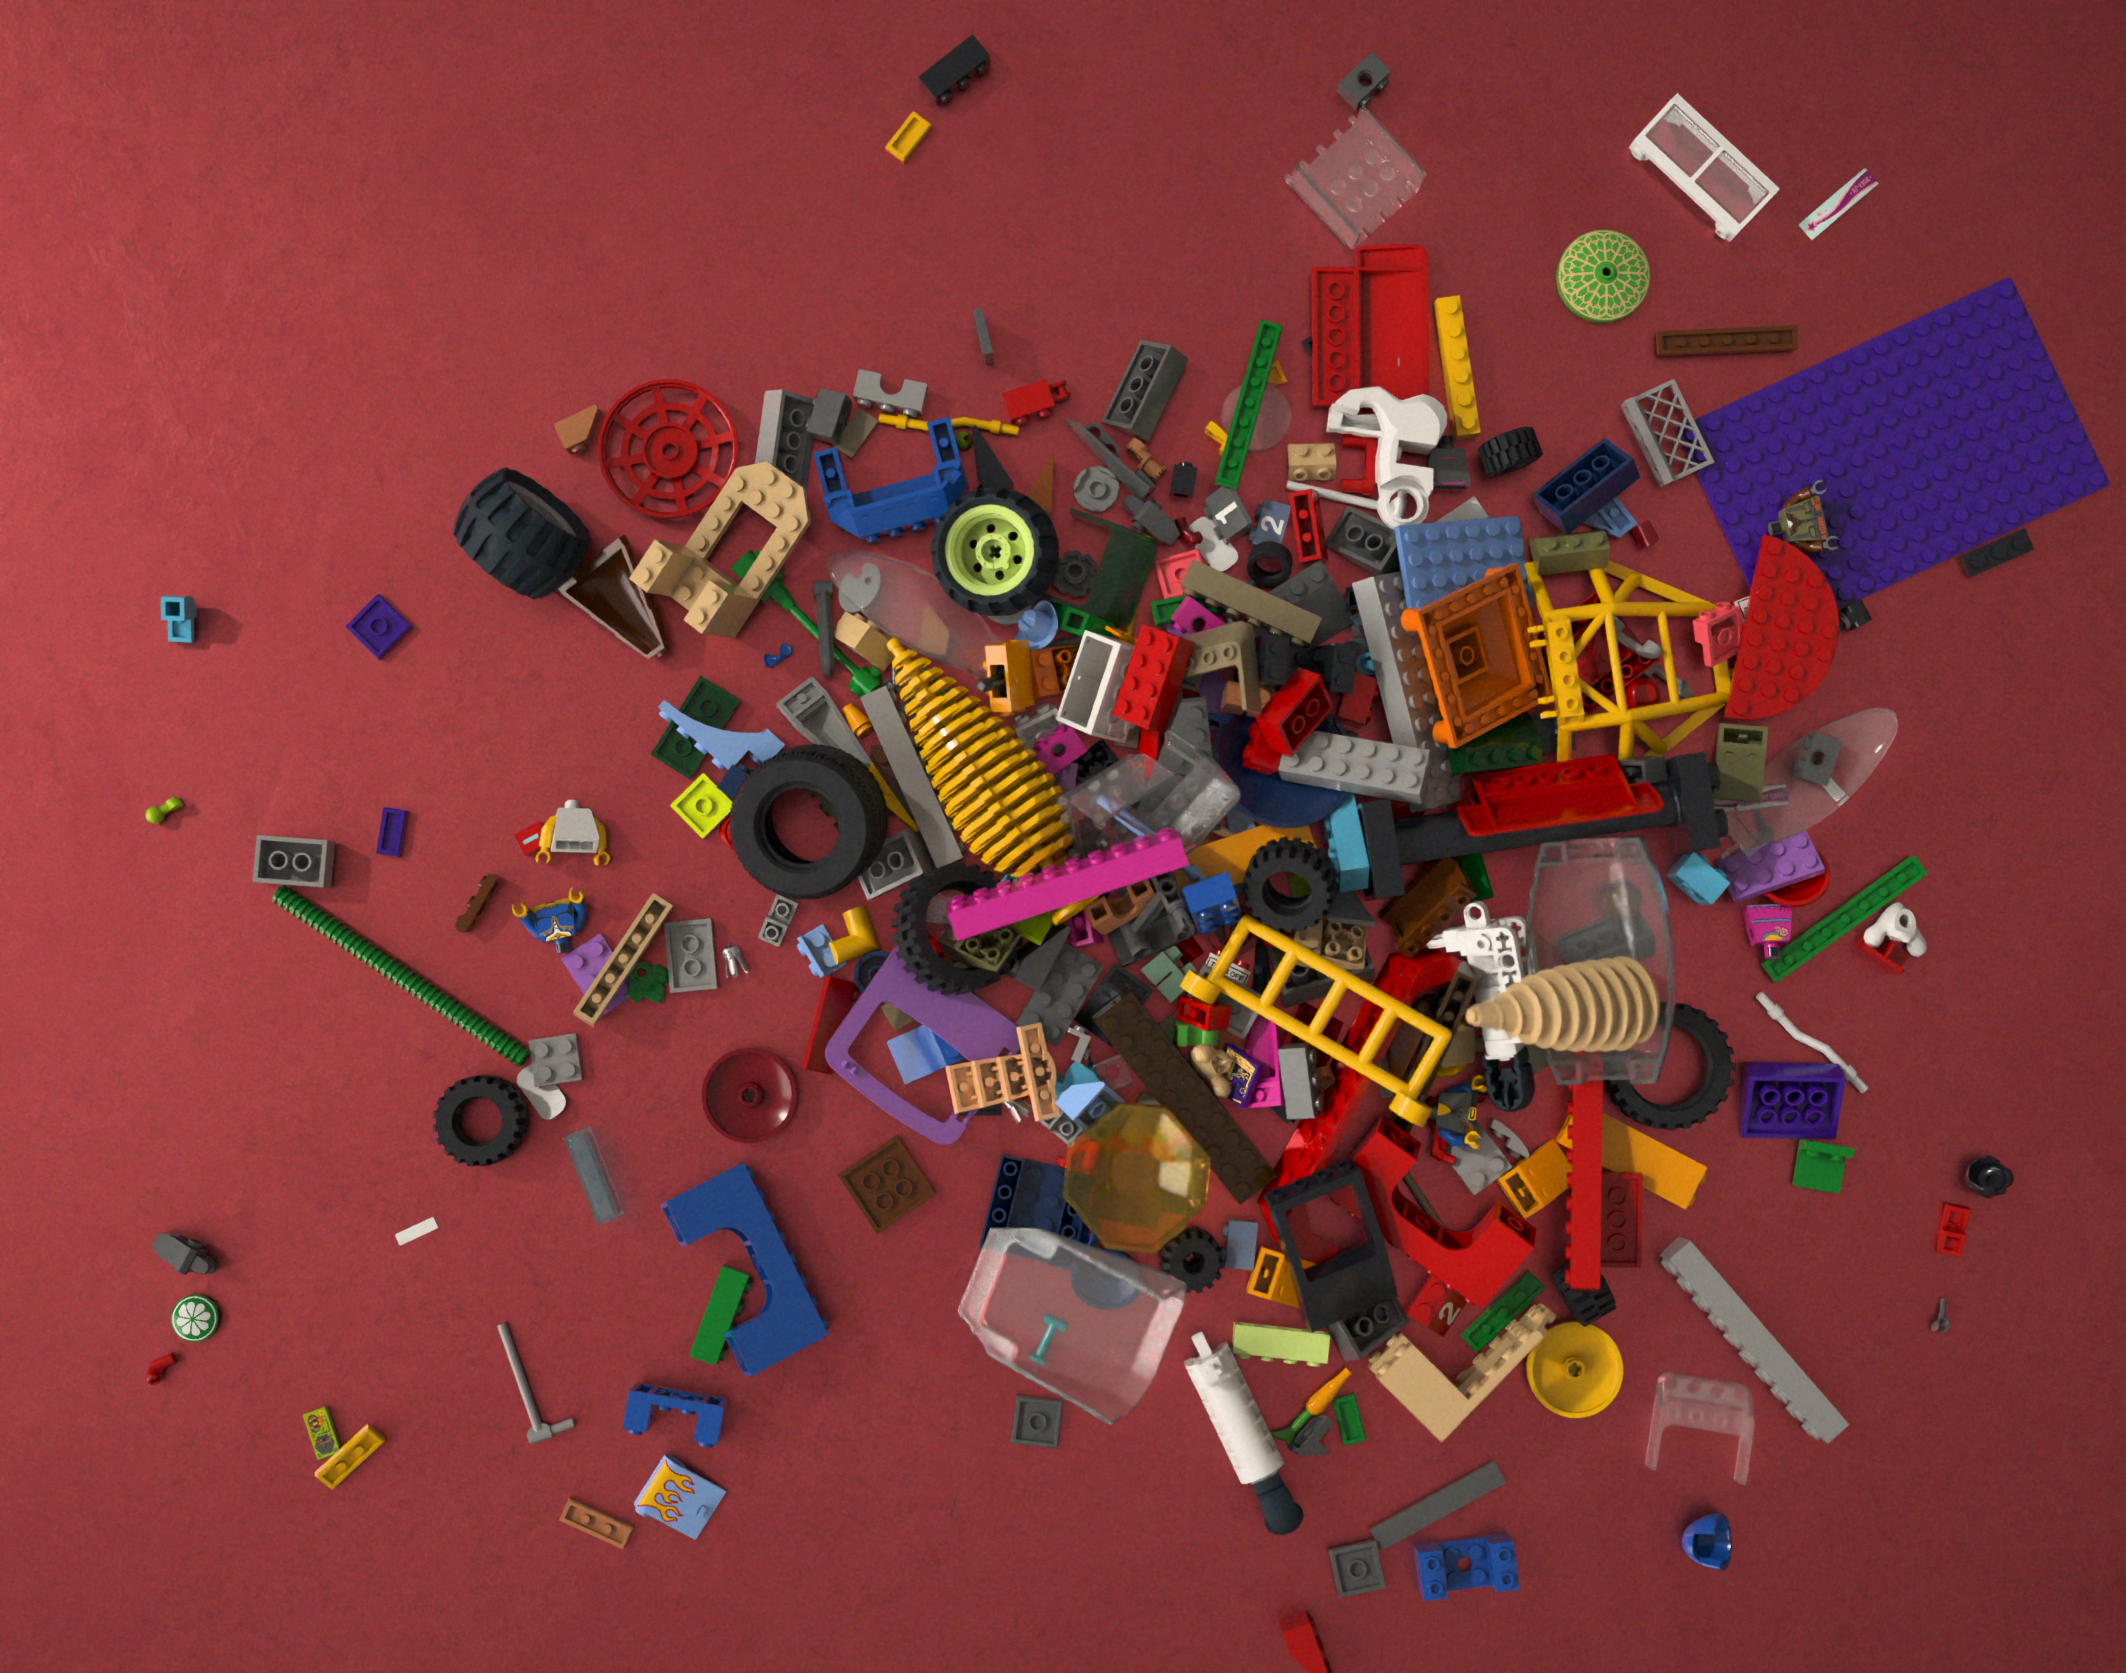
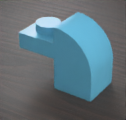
M161 596V620H168V641L194 642V618L197 617L194 599L191 596Z

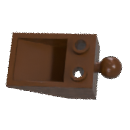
M1419 998L1412 1003L1411 1008L1427 1016L1431 1006L1426 999ZM1404 1020L1390 1044L1391 1074L1400 1080H1403L1420 1044L1423 1045L1428 1035Z

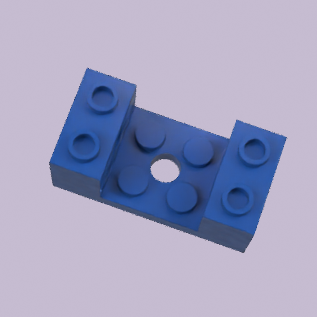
M636 1383L629 1390L622 1429H628V1433L634 1435L646 1433L654 1424L656 1407L670 1411L671 1408L681 1409V1413L694 1415L695 1412H698L693 1441L699 1442V1446L712 1448L713 1445H718L723 1438L730 1399Z
M1508 1533L1413 1544L1419 1593L1424 1601L1447 1599V1591L1492 1586L1495 1592L1520 1590L1514 1541ZM1461 1558L1470 1559V1566L1467 1569L1461 1570L1458 1568V1561Z

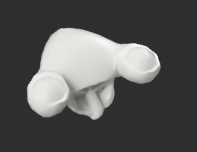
M1896 902L1886 908L1877 922L1866 929L1864 933L1865 943L1872 948H1878L1883 942L1885 935H1887L1891 940L1906 943L1907 950L1912 956L1920 957L1927 950L1926 940L1916 925L1913 912L1900 902Z

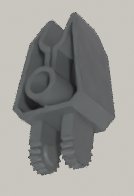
M1128 495V497L1123 498L1122 504L1124 508L1133 515L1130 519L1133 522L1132 527L1141 534L1145 532L1148 536L1153 537L1156 542L1168 546L1172 545L1180 535L1175 522L1162 511L1163 507L1155 500L1143 502L1134 495Z
M164 1232L158 1233L152 1244L157 1256L174 1266V1269L179 1273L199 1272V1274H212L218 1268L217 1262L206 1255L208 1249L202 1246L203 1243L196 1239H189L181 1234Z

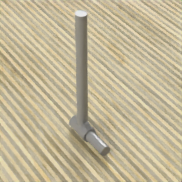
M507 1323L497 1325L532 1427L527 1432L530 1445L576 1427L573 1418L554 1425L545 1422L541 1423Z

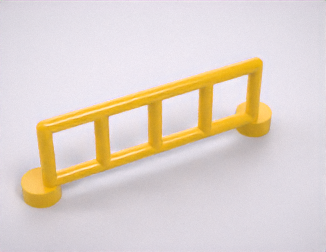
M1250 915L1241 917L1208 977L1189 969L1180 984V987L1212 1005L1219 993L1222 992L1394 1092L1396 1096L1389 1108L1406 1120L1423 1127L1433 1111L1429 1106L1419 1101L1417 1097L1452 1038L1451 1031L1277 930L1272 929L1270 926L1264 925ZM1249 932L1286 952L1261 998L1224 978ZM1298 960L1335 980L1310 1026L1273 1006ZM1348 988L1385 1009L1359 1055L1322 1034ZM1397 1017L1434 1037L1433 1042L1408 1084L1371 1063Z

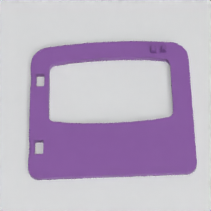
M897 945L829 1040L825 1049V1057L833 1070L878 1107L934 1143L948 1145L955 1142L962 1135L978 1109L969 1110L962 1123L955 1119L959 1113L954 1111L946 1122L941 1123L903 1100L871 1076L849 1056L848 1049L881 1002H886L920 1022L951 1045L969 1062L996 1058L1003 1048L1009 1051L1007 1056L1016 1055L1020 1049L1016 1029L1018 1026L972 992L956 995V993L944 995L941 994V989L934 992L928 990V983L926 982L918 984L914 981L916 975L913 971L907 973L903 967L907 965L904 959L897 958L896 952L900 951Z

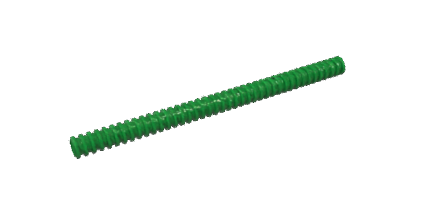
M286 885L279 887L272 898L274 904L278 903L280 908L284 907L286 912L290 911L292 916L296 915L298 920L302 919L304 924L308 923L310 928L314 927L316 932H321L322 936H327L329 941L333 940L335 945L339 944L341 949L345 948L347 953L351 952L353 957L357 956L359 961L363 960L365 965L369 964L371 969L375 968L377 973L381 972L383 977L387 976L389 981L393 980L395 985L399 984L401 989L405 988L408 994L412 993V997H418V1001H424V1005H430V1009H436V1013H442L444 1018L448 1017V1021H454V1024L456 1026L460 1025L462 1030L466 1029L467 1034L472 1033L473 1038L478 1037L479 1042L482 1043L484 1041L485 1046H491V1050H497V1054H503V1058H509L511 1063L515 1062L516 1067L522 1066L528 1058L530 1049H524V1045H518V1041H512V1037H506L504 1032L500 1033L499 1028L494 1029L493 1024L488 1025L487 1020L482 1021L481 1016L476 1017L475 1012L472 1011L470 1013L469 1008H463V1004H457V1000H451L449 995L445 996L444 991L439 992L438 987L433 988L432 983L427 984L426 979L421 980L420 975L415 976L414 971H408V967H402V963H396L397 960L394 958L390 959L391 956L388 954L384 955L385 952L383 950L378 951L377 946L372 947L371 942L366 943L365 938L360 939L359 934L354 935L353 930H348L347 926H342L341 922H336L335 918H330L328 913L324 914L322 909L318 910L316 905L312 906L310 901L306 902L304 897L300 898L298 893L294 894L292 889L288 890Z

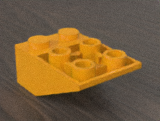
M1551 1139L1530 1153L1528 1158L1524 1157L1513 1164L1512 1168L1498 1177L1496 1181L1518 1215L1526 1219L1545 1207L1568 1188L1567 1172H1572V1166L1570 1163H1567V1158L1555 1140Z
M1260 1244L1254 1262V1271H1251L1246 1287L1247 1293L1299 1308L1292 1278L1283 1252ZM1300 1258L1303 1269L1316 1265L1309 1260Z

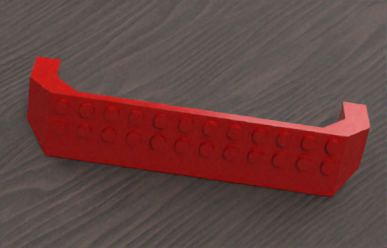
M1422 948L1412 958L1401 952L1390 953L1373 986L1411 1007L1419 991L1441 983L1450 986L1462 961L1433 948ZM1365 999L1341 1045L1359 1055L1385 1009ZM1396 1018L1371 1063L1379 1067L1403 1019ZM1335 1058L1329 1066L1335 1077V1083H1332V1086H1329L1324 1091L1322 1113L1315 1118L1301 1119L1274 1169L1277 1177L1265 1186L1257 1201L1273 1239L1279 1242L1264 1194L1272 1191L1274 1188L1282 1187L1294 1182L1296 1179L1304 1178L1325 1168L1371 1082L1370 1078ZM1306 1203L1289 1209L1286 1212V1218L1299 1256L1318 1264L1335 1257L1338 1248L1312 1233Z

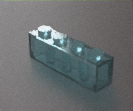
M586 1127L564 1136L563 1139L597 1225L624 1215L591 1128Z

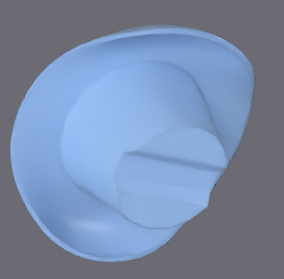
M1042 600L1036 604L1033 610L1025 611L1023 617L1019 619V631L1016 634L1015 640L1029 639L1030 650L1041 649L1047 646L1056 635L1058 629V617L1053 605L1046 600Z

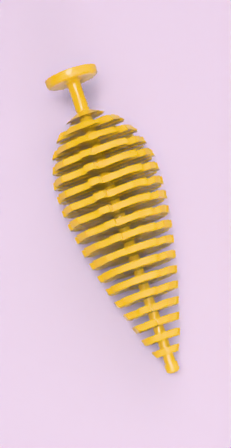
M898 638L890 639L886 646L896 657L892 661L893 670L903 667L895 677L896 685L902 686L908 683L900 692L901 701L904 700L905 702L913 699L905 705L906 716L917 715L909 721L911 732L913 730L914 732H919L914 737L916 746H923V750L920 751L922 761H928V765L925 768L928 776L930 774L931 776L934 775V780L931 783L935 790H940L938 798L941 804L948 803L945 809L948 818L955 817L952 823L956 831L963 830L960 837L964 843L973 842L969 850L974 855L984 853L983 858L980 860L986 865L994 864L1002 859L997 864V867L993 869L1001 874L1011 871L1016 866H1020L1010 876V878L1020 880L1019 877L1021 875L1034 873L1039 868L1043 869L1051 865H1056V867L1063 866L1067 857H1063L1056 862L1053 860L1071 846L1072 834H1068L1058 840L1071 827V816L1063 817L1069 809L1067 801H1059L1062 797L1061 795L1064 794L1061 786H1053V782L1056 779L1052 773L1044 774V770L1047 768L1044 762L1040 760L1035 761L1037 754L1032 749L1024 750L1023 747L1027 744L1021 739L1013 738L1016 732L1011 727H1001L1005 724L1004 720L997 716L989 718L993 712H991L988 706L976 709L981 704V700L977 696H969L961 700L969 694L968 689L964 686H958L950 690L956 685L957 681L947 676L938 680L943 676L944 671L942 669L934 667L927 670L932 662L924 657L913 662L912 660L915 659L918 653L910 649L905 651ZM1101 894L1062 906L1052 916L1053 923L1057 926L1082 911L1084 907L1094 902Z

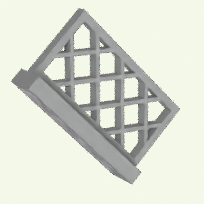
M1674 379L1636 397H1631L1621 404L1622 410L1660 488L1714 463ZM1670 386L1674 393L1672 402L1660 398L1662 390ZM1644 398L1655 401L1652 411L1643 410L1638 401ZM1658 402L1671 406L1667 418L1654 414ZM1673 408L1683 411L1685 417L1682 423L1670 419ZM1652 418L1665 422L1661 433L1652 430L1650 426ZM1668 423L1681 427L1677 439L1664 435ZM1683 429L1693 432L1695 438L1692 444L1680 440ZM1662 439L1675 443L1671 454L1662 451L1660 447ZM1678 444L1691 448L1687 460L1675 456ZM1693 451L1703 452L1706 461L1701 464L1690 461ZM1673 459L1685 463L1683 471L1675 476L1670 468Z

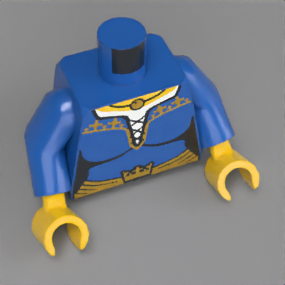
M580 887L578 895L574 894L573 888H571L569 898L528 907L529 911H527V904L524 900H521L522 909H517L512 904L513 914L519 917L524 927L537 940H542L543 943L555 942L557 954L571 951L568 938L579 935V931L583 929L588 914L585 900L583 899V887Z

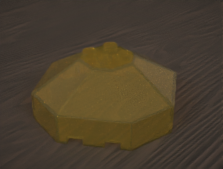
M1118 1102L1067 1144L1063 1197L1106 1249L1155 1254L1165 1243L1187 1227V1221L1206 1207L1210 1157L1167 1106Z

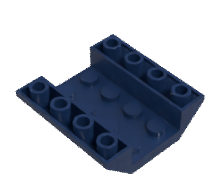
M1002 1154L979 1247L1001 1253L1002 1251L1046 1261L1049 1265L1072 1270L1094 1176L1024 1157Z

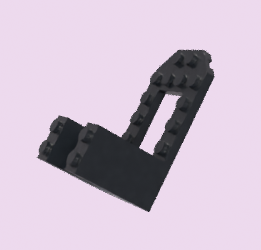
M1270 634L1254 637L1260 686L1275 688V691H1278L1282 686L1286 685L1288 678L1300 667L1321 675L1330 697L1353 693L1356 645L1332 643L1308 648L1304 646V648H1299L1289 644L1290 637ZM1235 665L1234 682L1240 683L1238 667Z

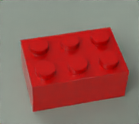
M1298 667L1288 678L1286 685L1282 686L1262 709V714L1257 715L1255 718L1269 748L1292 757L1334 706L1321 675Z

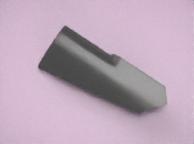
M1069 418L1065 419L1077 436L1103 464H1106L1132 495L1144 501L1156 489V485L1141 469L1134 473L1118 459L1119 446L1099 424L1091 423L1084 427L1081 423L1072 421ZM1089 431H1097L1100 434V437L1097 439ZM1107 447L1114 449L1115 455Z

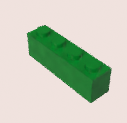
M726 1263L722 1265L690 1351V1357L715 1366L719 1363V1360L724 1361L728 1347H725L727 1340L723 1333L737 1326L733 1322L736 1315L740 1316L745 1303L741 1301L744 1293L748 1294L751 1289L753 1280L750 1279L752 1273Z

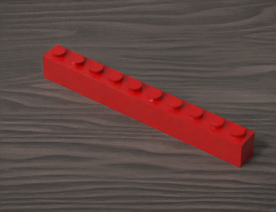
M1581 1050L1569 1054V1068H1573V1078H1568V1092H1573V1101H1568V1115H1572V1125H1568L1567 1139H1572V1149L1567 1148V1163H1572V1172H1567V1187H1571V1196L1566 1197V1211H1571V1221L1566 1220V1235H1570V1245H1566L1565 1259H1570V1269H1565V1284H1570V1290L1599 1291L1603 1051L1587 1052Z

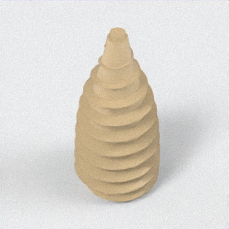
M1620 956L1613 959L1588 960L1583 963L1574 962L1567 966L1560 965L1552 969L1541 970L1535 975H1528L1520 980L1519 983L1510 985L1505 992L1499 993L1493 1000H1487L1482 1004L1472 1006L1467 1010L1466 1018L1474 1026L1493 1028L1495 1031L1504 1030L1511 1038L1518 1037L1524 1044L1534 1043L1543 1049L1551 1047L1558 1051L1568 1049L1573 1052L1581 1050L1587 1052L1597 1050L1607 1052L1613 1049L1624 1051L1631 1048L1635 1043H1644L1651 1037L1659 1018L1660 1000L1656 984L1650 974L1637 961L1629 957Z

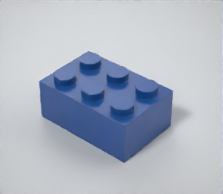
M1228 871L1182 887L1198 934L1212 933L1216 931L1217 927L1223 925H1235L1241 919L1242 913Z

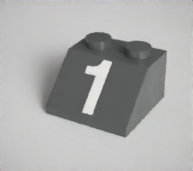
M1221 487L1205 499L1203 511L1208 520H1213L1216 526L1213 530L1219 541L1223 540L1226 545L1250 533L1252 520L1236 490Z

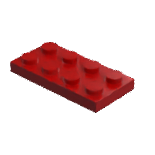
M1602 1172L1600 1267L1641 1268L1642 1172Z

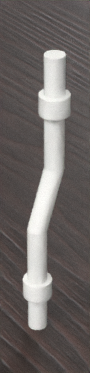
M1760 992L1756 996V999L1768 1010L1767 1014L1773 1020L1776 1019L1795 1040L1824 1053L1833 1064H1839L1846 1081H1850L1860 1093H1864L1868 1089V1086L1857 1076V1071L1851 1065H1847L1829 1045L1802 1033L1784 1015V1010L1777 1003L1774 1004L1764 992Z

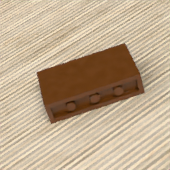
M1458 858L1434 859L1404 888L1405 895L1396 896L1379 912V916L1383 921L1392 926L1398 942L1395 944L1396 950L1412 958L1478 894Z

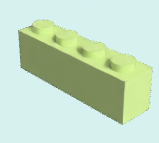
M1234 1321L1231 1351L1236 1353V1357L1250 1359L1251 1355L1260 1356V1360L1274 1361V1358L1284 1359V1363L1298 1364L1299 1360L1307 1361V1365L1320 1367L1321 1363H1328L1330 1334L1326 1331L1311 1333L1308 1329Z

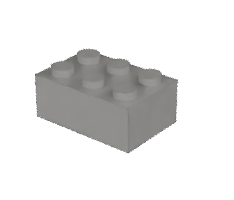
M257 835L252 882L331 888L335 841Z

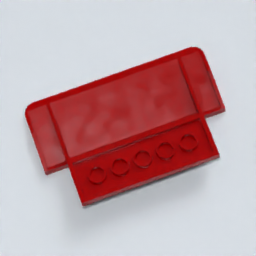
M1418 244L1357 246L1356 267H1312V407H1331L1332 403H1335L1349 390L1376 386L1387 390L1399 400H1405L1421 394L1430 396L1427 250ZM1399 357H1400V367H1399V365H1398V358H1399ZM1362 407L1357 415L1375 414L1372 408Z
M1614 754L1472 773L1473 784L1481 805L1459 807L1458 817L1469 835L1483 836L1658 812L1664 809V803L1659 793L1649 782L1628 784Z

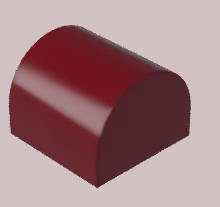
M1650 520L1631 529L1641 550L1659 541V537Z

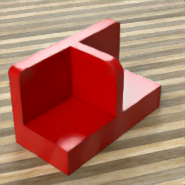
M1864 934L1855 946L1857 950L1893 974H1902L1905 969L1902 968V965L1910 955L1896 946L1894 940H1887L1886 938H1884L1878 948H1872L1865 943Z

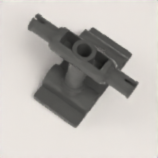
M1172 871L1151 877L1157 890L1151 901L1139 916L1108 933V937L1123 967L1198 934L1187 901Z

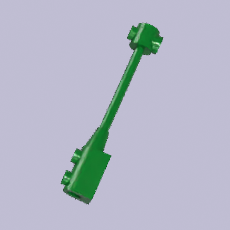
M752 550L748 551L731 567V570L743 580L760 554V551L758 550L756 553ZM779 571L761 597V600L767 604L773 599L783 609L791 612L819 641L818 626L796 605V602L782 581L784 575ZM833 643L834 657L853 675L848 688L859 699L861 696L877 690L883 682L880 678L883 675L874 666L870 669L867 666L859 669Z

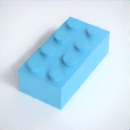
M1347 792L1335 810L1321 820L1325 826V829H1323L1324 840L1329 845L1328 857L1331 858L1334 863L1333 868L1337 872L1336 881L1339 892L1367 889L1370 868L1354 793Z

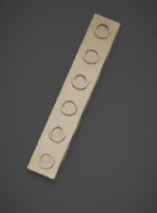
M652 893L573 1011L574 1016L593 1028L595 1027L673 910V905Z

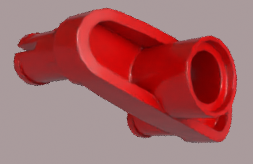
M1342 434V446L1363 447L1365 455L1364 477L1362 479H1341V493H1362V496H1372L1375 487L1376 438Z

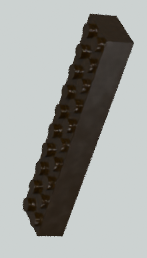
M1130 987L1092 1016L1096 1025L1240 1205L1277 1177L1272 1166L1193 1069L1188 1060Z

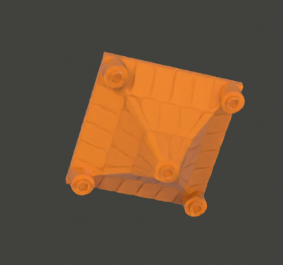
M1511 563L1505 567L1489 568L1484 578L1424 607L1407 608L1403 611L1401 615L1403 628L1409 632H1419L1427 668L1430 672V678L1433 680L1436 697L1438 698L1443 720L1435 723L1432 731L1433 738L1438 744H1448L1449 748H1457L1539 704L1538 698L1553 696L1541 648H1530V642L1538 640L1537 633H1528L1527 628L1535 625L1518 563Z

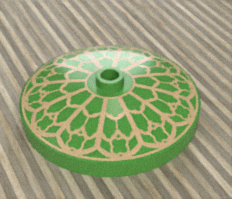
M1594 230L1576 238L1562 254L1556 272L1557 288L1565 305L1580 318L1595 323L1616 322L1634 312L1644 300L1650 285V266L1644 251L1627 235L1613 230ZM1602 271H1605L1609 276H1605Z

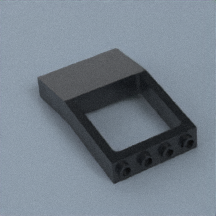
M1351 1158L1340 1161L1338 1164L1326 1169L1318 1170L1316 1173L1304 1178L1296 1179L1294 1182L1282 1187L1274 1188L1272 1191L1264 1194L1292 1278L1302 1320L1311 1333L1398 1297L1388 1252L1362 1172ZM1350 1185L1368 1238L1367 1243L1303 1269L1286 1218V1212L1289 1209Z

